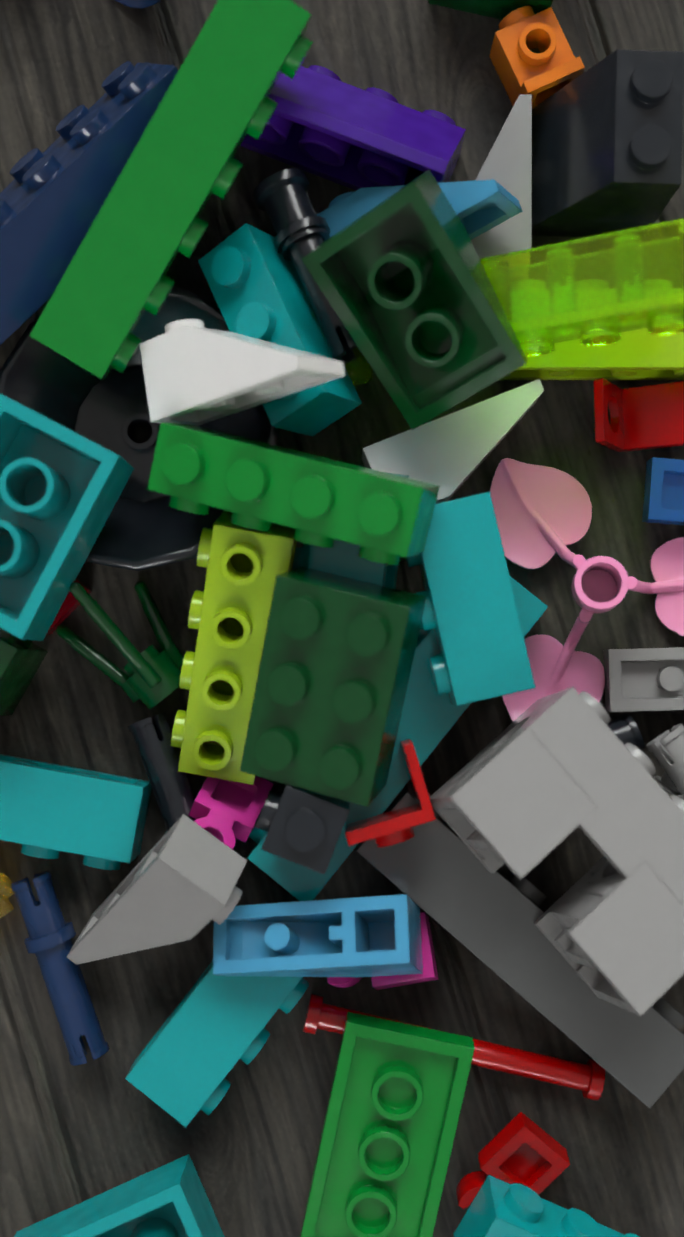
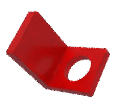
M605 378L594 379L595 440L597 443L617 452L684 446V381L621 389ZM608 405L610 409V424L608 419Z
M410 739L400 741L418 803L344 825L348 846L374 838L377 847L395 845L415 837L414 826L436 820L416 751Z

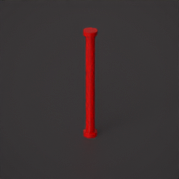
M311 994L303 1032L315 1035L316 1030L321 1029L343 1034L347 1011L405 1024L410 1023L323 1003V996ZM473 1038L475 1049L471 1065L582 1090L583 1097L598 1101L601 1097L605 1082V1069L593 1059H589L585 1065Z

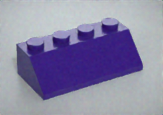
M312 65L308 68L301 66L293 80L283 73L280 75L268 96L278 103L270 121L258 140L247 134L240 146L357 191L360 188L407 185L428 170L431 171L437 183L450 182L461 153L466 129L456 126L455 122L444 113L435 110H424L423 112L399 104L393 95L382 89L370 87L362 90L342 82L339 76L331 70L322 66Z

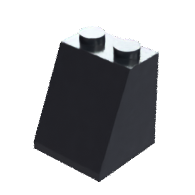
M617 49L532 109V235L644 239L682 184L683 51Z

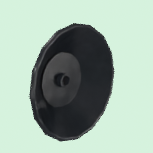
M173 287L156 317L145 310L132 334L142 339V342L164 334L166 324L183 319H199L204 322L205 328L230 331L219 308L188 289ZM39 318L32 322L0 369V393L119 455L134 467L129 480L85 562L141 571L196 558L203 528L213 529V525L223 511L227 510L210 506L207 515L177 510L169 506L170 495L148 490L161 423L150 421L140 346L123 374L112 368L106 378L100 379L30 337ZM263 404L199 425L200 427L276 446L280 433V428L272 426ZM144 423L152 426V435L148 441L144 443L133 442L132 431L137 425Z

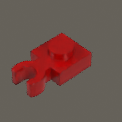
M520 1111L478 1153L480 1169L482 1171L469 1173L458 1183L456 1188L458 1206L463 1210L470 1206L488 1175L509 1184H523L539 1195L571 1165L566 1148Z

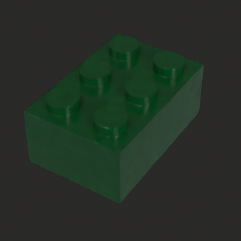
M302 566L277 575L240 771L368 807L387 784L427 597Z

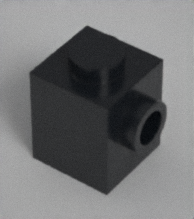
M288 784L283 795L270 790L256 828L268 832L261 850L325 875L350 811L349 802Z

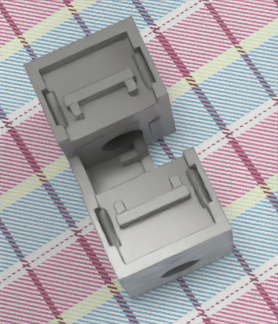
M570 687L538 699L429 798L432 807L490 874H494L503 864H506L517 878L522 879L577 826L585 833L604 856L549 907L534 924L598 998L642 1016L684 974V800L674 794L669 796L652 777L656 773V769L650 759L639 748L631 743L624 745L607 726L610 722L607 711L593 696L584 691L579 694L574 687Z

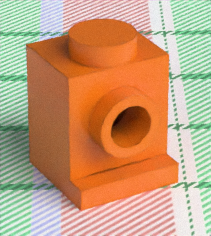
M523 6L509 13L500 22V30L494 34L489 56L513 106L519 94H532L533 109L583 74L585 66L580 56L575 58L552 7L535 14L531 6ZM538 47L540 53H534L530 50Z

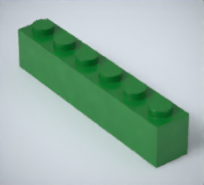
M218 0L33 328L30 337L100 379L106 378L112 368L122 374L124 373L135 355L139 344L142 342V339L132 334L145 310L156 317L175 284V281L165 275L177 254L181 253L190 258L209 225L208 222L199 216L211 195L215 194L219 198L224 199L237 178L243 163L235 159L234 155L247 134L258 140L277 108L278 103L268 96L280 75L283 73L293 80L309 53L313 42L305 37L304 34L307 30L311 13L292 0Z

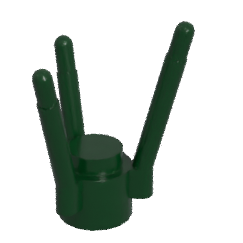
M138 581L134 588L163 651L162 653H159L153 644L139 653L84 587L78 582H73L69 587L71 594L126 658L128 663L123 668L128 675L66 625H58L56 633L69 643L73 649L118 684L133 703L141 699L145 706L151 710L179 687L181 673L179 667L182 666L184 656L175 646L147 585L143 581Z

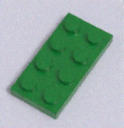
M347 1011L300 1237L433 1236L475 1049L472 1037Z

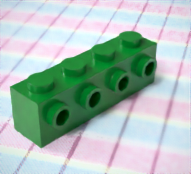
M161 422L148 484V490L170 495L169 506L174 509L202 515L209 513L210 506L232 512L230 522L235 525L254 530L270 531L272 522L295 528L293 539L318 547L333 548L335 539L360 545L359 557L387 565H398L400 556L407 558L424 552L440 487L192 424Z

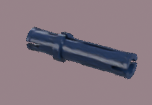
M48 870L34 874L32 879L39 901L34 897L28 877L18 880L10 886L15 893L29 937L24 941L29 954H36L69 1053V1062L72 1066L87 1063L85 1056L87 1051L82 1035L86 1037L93 1060L103 1056L110 1048L108 1042L105 1041L80 964L76 965L66 958L73 947L71 939L75 937L76 933L72 922L64 921L51 881L52 876Z

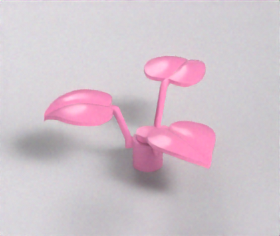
M504 458L500 461L492 480L490 495L505 557L513 564L524 569L535 570L546 565L554 554L557 553L563 561L573 566L577 571L572 580L571 591L575 602L582 608L564 646L557 639L549 635H533L524 639L535 688L502 695L510 718L514 722L538 699L570 687H574L579 694L582 691L587 692L600 702L605 686L604 667L601 661L594 655L574 650L593 614L612 610L624 599L627 591L657 594L654 605L656 616L667 629L684 637V537L667 541L654 551L650 560V570L655 580L653 583L640 581L632 576L628 577L622 564L611 557L596 556L586 560L583 555H576L567 548V545L580 541L590 527L592 504L589 494L583 485L568 473L553 467L528 464L510 458Z

